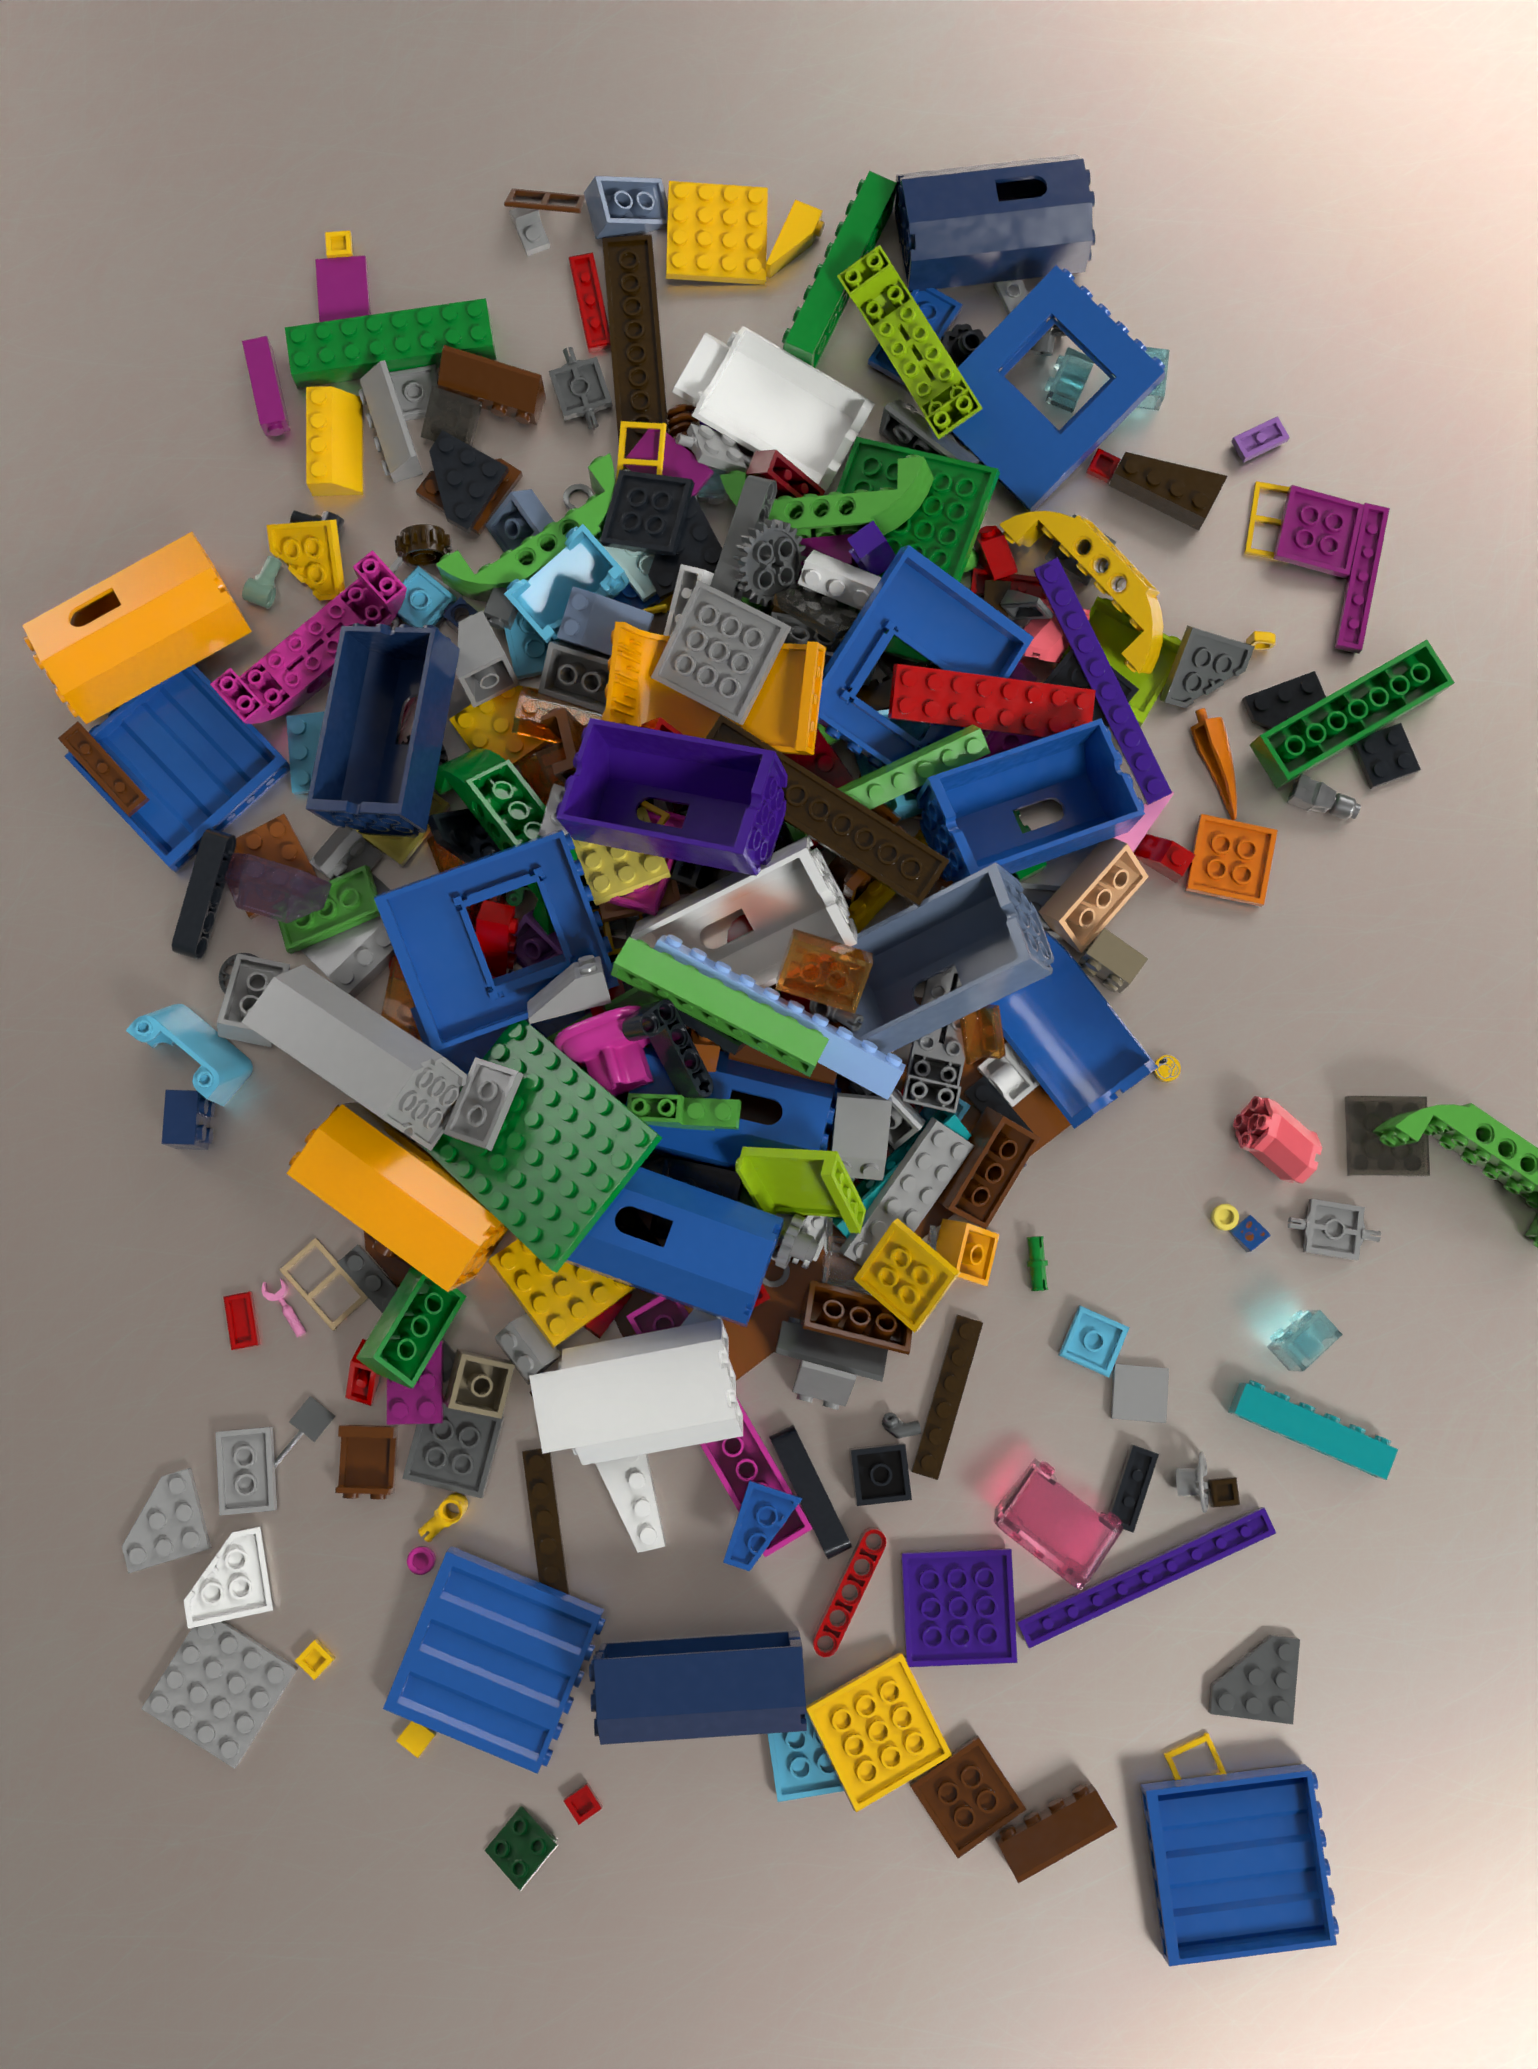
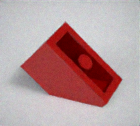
M996 525L980 528L974 543L975 552L979 555L978 563L993 580L1017 573L1018 569L1005 535Z
M1149 834L1144 836L1134 852V855L1140 862L1175 883L1182 878L1196 854L1172 840Z
M362 1339L350 1362L345 1398L371 1406L382 1376L376 1374L356 1359L366 1342L365 1339Z

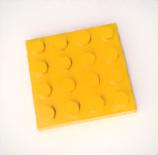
M669 181L666 279L765 285L768 188Z
M519 1239L488 1260L489 1264L552 1348L559 1345L636 1289L566 1262L558 1272H554Z
M900 1652L806 1706V1713L855 1812L860 1811L952 1756L903 1654Z

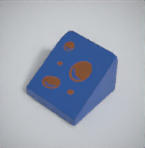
M1251 1215L1229 1231L1246 1252H1251L1271 1236Z

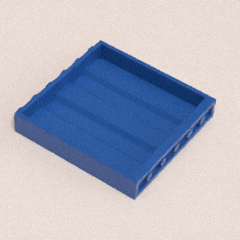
M195 664L127 701L121 707L113 709L104 722L94 726L89 731L92 737L150 799L131 817L119 807L70 751L64 756L175 873L197 855L205 830L211 828L222 832L290 771V764L252 724H246L238 717L210 685L212 682Z
M451 1546L446 1551L383 1709L538 1774L541 1766L547 1767L553 1753V1750L549 1749L552 1739L558 1740L564 1724L559 1722L562 1713L568 1714L574 1701L570 1693L573 1686L577 1688L580 1686L585 1673L580 1668L584 1660L590 1661L595 1645L590 1643L594 1634L600 1635L606 1619L601 1618L604 1609Z
M1305 1764L1140 1784L1163 1958L1169 1967L1337 1945L1336 1935L1339 1934V1926L1336 1917L1332 1914L1331 1907L1335 1905V1898L1332 1888L1328 1886L1327 1879L1331 1875V1870L1327 1858H1324L1323 1848L1326 1847L1327 1843L1325 1833L1322 1829L1320 1830L1319 1819L1322 1818V1808L1320 1802L1316 1801L1315 1790H1318V1780L1315 1772H1312Z

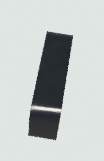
M663 999L643 1005L623 1021L622 1031L626 1039L633 1042L646 1038L650 1039L678 1095H682L685 1098H706L712 1094L713 1081L673 1002Z

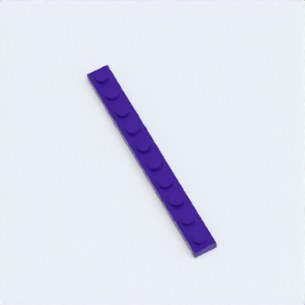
M1058 557L1035 568L1034 573L1090 688L1096 690L1095 699L1147 805L1172 794Z
M1258 1508L1016 1621L1027 1647L1032 1648L1276 1534V1531L1265 1508Z

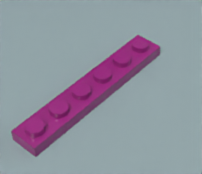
M1364 503L1334 646L1336 649L1358 654L1363 649L1390 508Z

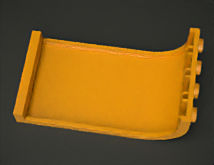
M615 621V628L611 633L612 655L608 660L609 682L605 687L606 709L602 714V720L641 727L643 723L661 717L683 735L705 739L722 714L651 678L671 636L650 633L626 622ZM807 641V644L783 643L744 724L741 725L731 719L729 720L781 753L814 755L826 647L819 642Z

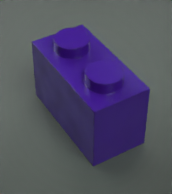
M874 521L847 539L852 546L848 551L860 569L869 571V573L876 576L886 571L896 556Z

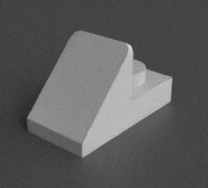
M516 208L509 211L527 256L551 248L540 220L539 210Z

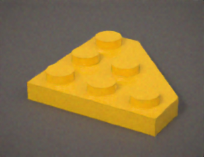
M336 519L266 525L270 552L276 558H281L289 566L288 570L301 583H306L313 590L312 594L319 601L333 600L345 590Z

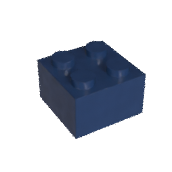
M166 1090L161 1144L175 1149L208 1150L209 1144L213 1141V1129L210 1128V1120L215 1114V1103L206 1099L198 1091Z

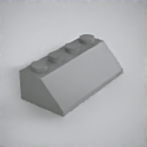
M385 360L380 361L360 379L362 389L358 390L362 404H368L370 410L369 413H366L370 428H375L378 435L373 437L378 452L383 451L385 460L381 461L385 475H391L393 482L396 483L422 475L423 472Z

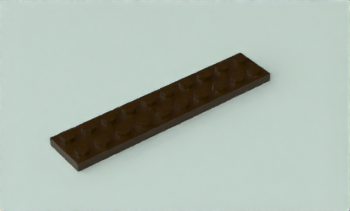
M652 234L602 238L618 443L621 421L666 423V432L668 433ZM627 428L624 458L628 456L648 429Z
M721 715L705 739L775 751L788 775L787 786L785 788L782 787L784 792L783 800H786V813L783 821L911 903L920 907L947 867L949 859Z

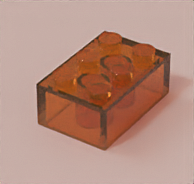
M793 928L776 978V989L855 1014L873 965L872 953Z

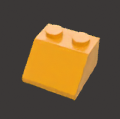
M942 1219L935 1251L960 1271L956 1279L988 1286L1000 1234L969 1223Z

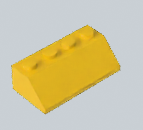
M332 386L306 387V484L312 496L363 495V404L360 396Z

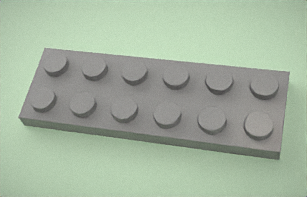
M932 1117L866 1211L861 1233H851L839 1251L863 1266L891 1223L897 1218L915 1232L974 1145Z

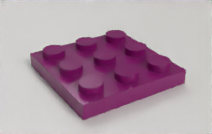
M1291 485L1287 493L1273 559L1346 579L1350 575L1364 504Z

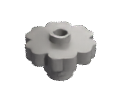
M795 1214L787 1231H782L777 1244L781 1247L775 1261L776 1266L786 1269L792 1257L803 1262L805 1260L812 1262L820 1242L814 1240V1236L802 1232L805 1217Z

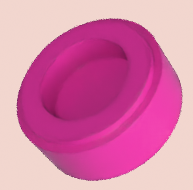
M426 1546L416 1547L407 1557L408 1568L416 1575L427 1574L434 1568L436 1563V1556L433 1550Z

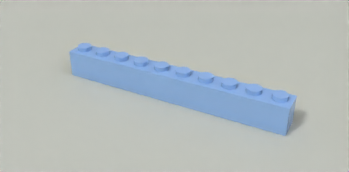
M663 934L657 940L653 949L658 952L668 953L676 961L695 967L699 973L709 978L720 980L732 990L742 991L750 999L771 1006L775 1012L783 1016L793 1017L806 1028L820 1031L829 1041L818 1063L886 1100L889 1099L906 1066L902 1063L901 1058L892 1053L887 1055L877 1050L878 1047L868 1040H858L853 1037V1033L844 1027H834L828 1023L829 1020L820 1014L814 1013L812 1015L804 1010V1006L796 1001L790 1000L788 1002L779 997L780 993L770 987H765L764 989L758 986L752 977L746 974L738 975L734 973L728 964L708 959L707 954L702 950L694 947L690 949L682 944L683 941L674 935L668 934L666 936Z

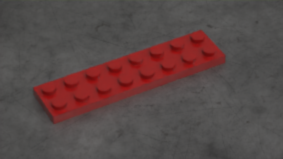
M894 664L888 718L962 728L975 725L981 728V730L1045 738L1092 722L1096 690Z

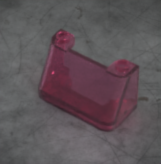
M1034 1458L996 1506L994 1522L1005 1534L1075 1588L1083 1590L1122 1533V1521L1112 1512H1108V1514L1103 1512L1101 1514L1097 1513L1057 1482V1478L1054 1475L1055 1469L1046 1461L1039 1462Z

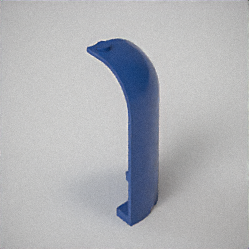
M1044 930L1054 956V962L1050 964L1053 968L1052 974L983 1008L1000 1033L1075 1129L1117 1099L1118 1096L1115 1094L1117 1091L1126 1092L1156 1070L1158 1066L1070 953Z

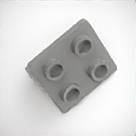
M345 825V828H337L313 856L310 864L328 879L332 880L364 865L369 866L372 870L382 858V854L366 842L363 836L355 829L351 830Z

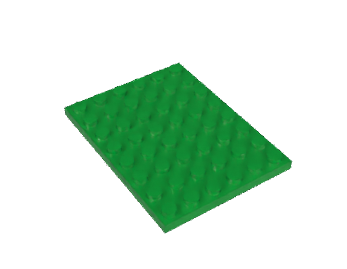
M856 437L836 492L847 494L854 493L855 490L859 489L871 492L879 491L884 487L897 489L898 459L906 458V456L913 454L921 457L924 456L934 476L928 495L917 511L906 522L883 536L895 554L898 553L901 547L910 545L960 582L998 481L999 469ZM884 571L883 573H881V574L879 575V577L882 578V576L884 575V573H885L886 571ZM802 585L792 608L793 611L808 618L853 624L861 611ZM895 635L883 651L884 654L925 665H930L931 662Z
M525 1019L508 1025L482 1059L524 1074L492 1151L442 1134L431 1151L424 1146L422 1147L549 1269L558 1272L658 1145L662 1137Z

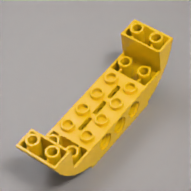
M1034 511L1016 515L999 524L1005 530L1003 532L1005 538L1011 544L1015 543L1019 547L1023 545L1030 548L1044 533L1050 539L1054 538L1057 542H1060L1059 549L1067 557L1077 560V568L1084 575L1094 578L1096 580L1093 583L1095 587L1103 594L1106 593L1112 596L1113 600L1111 603L1121 613L1124 611L1127 615L1129 614L1131 616L1129 622L1138 631H1143L1121 653L1126 658L1124 664L1134 673L1136 671L1139 674L1152 673L1163 643L1164 626L1162 611L1157 599V595L1160 592L1091 520L1080 515L1073 518L1057 512ZM1091 545V549L1087 553V548ZM1108 563V569L1104 572V567ZM1126 581V587L1122 590V584Z

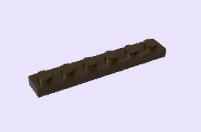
M956 1315L911 1472L935 1480L939 1478L983 1322Z
M542 1448L522 1451L539 1582L570 1595L551 1452L542 1454Z

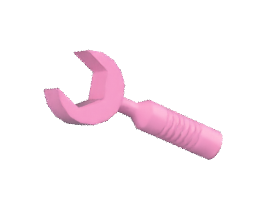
M280 1278L282 1288L274 1294L268 1292L267 1283L263 1282V1296L267 1300L280 1302L282 1313L296 1337L298 1338L305 1334L306 1330L293 1308L287 1305L284 1300L288 1292L287 1283Z

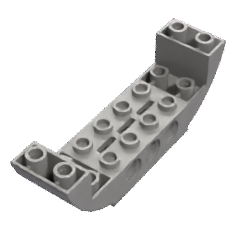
M955 966L926 980L921 1005H925L962 986ZM975 1012L912 1042L902 1101L956 1113L961 1092L959 1085Z

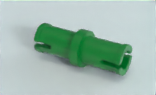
M1044 1236L1026 1237L1029 1254L1027 1267H1030L1031 1291L1048 1290L1046 1276L1048 1260H1045Z

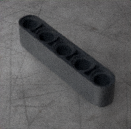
M211 828L203 833L173 936V952L195 959H201L204 956L236 848V837L234 835Z
M794 1425L769 1436L797 1496L802 1498L800 1503L827 1559L852 1548L848 1536Z

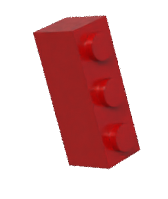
M484 900L476 920V936L491 976L500 977L508 974L510 969L514 970L517 954H513V952L516 950L518 937L514 936V934L517 932L519 919L515 918V906Z

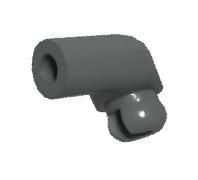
M892 1412L886 1413L883 1417L882 1425L884 1429L895 1438L900 1439L921 1434L918 1420L904 1423Z

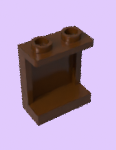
M564 707L551 709L547 714L541 716V720L559 739H562L567 759L552 764L554 775L565 784L567 778L571 775L573 776L576 772V768L573 766V759L575 754L579 752L584 726Z
M339 1425L338 1437H341L339 1482L335 1488V1493H343L342 1498L357 1499L359 1494H370V1499H387V1495L395 1493L398 1426Z

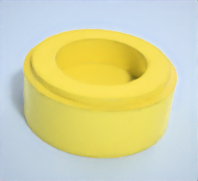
M1221 1204L1212 1210L1210 1219L1216 1229L1227 1231L1233 1229L1238 1224L1239 1214L1232 1205Z

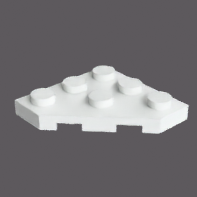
M261 1526L232 1532L186 1596L184 1606L188 1629L273 1610Z

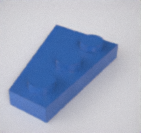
M749 1480L723 1563L750 1572L802 1498Z

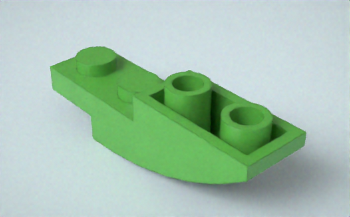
M628 1093L627 1107L647 1125L715 1131V1129H739L741 1101L735 1099L685 1098L682 1095Z

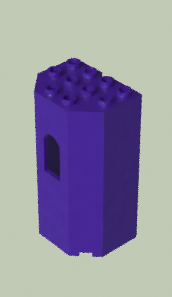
M590 718L587 727L582 732V743L579 752L575 754L573 759V766L576 768V772L573 776L571 775L567 778L562 802L558 804L556 810L557 820L574 840L757 876L761 871L760 865H767L771 861L786 813V800H783L784 792L782 787L785 788L787 786L788 777L775 751ZM656 799L687 805L689 808L681 829L640 820L637 816L639 805L645 800Z

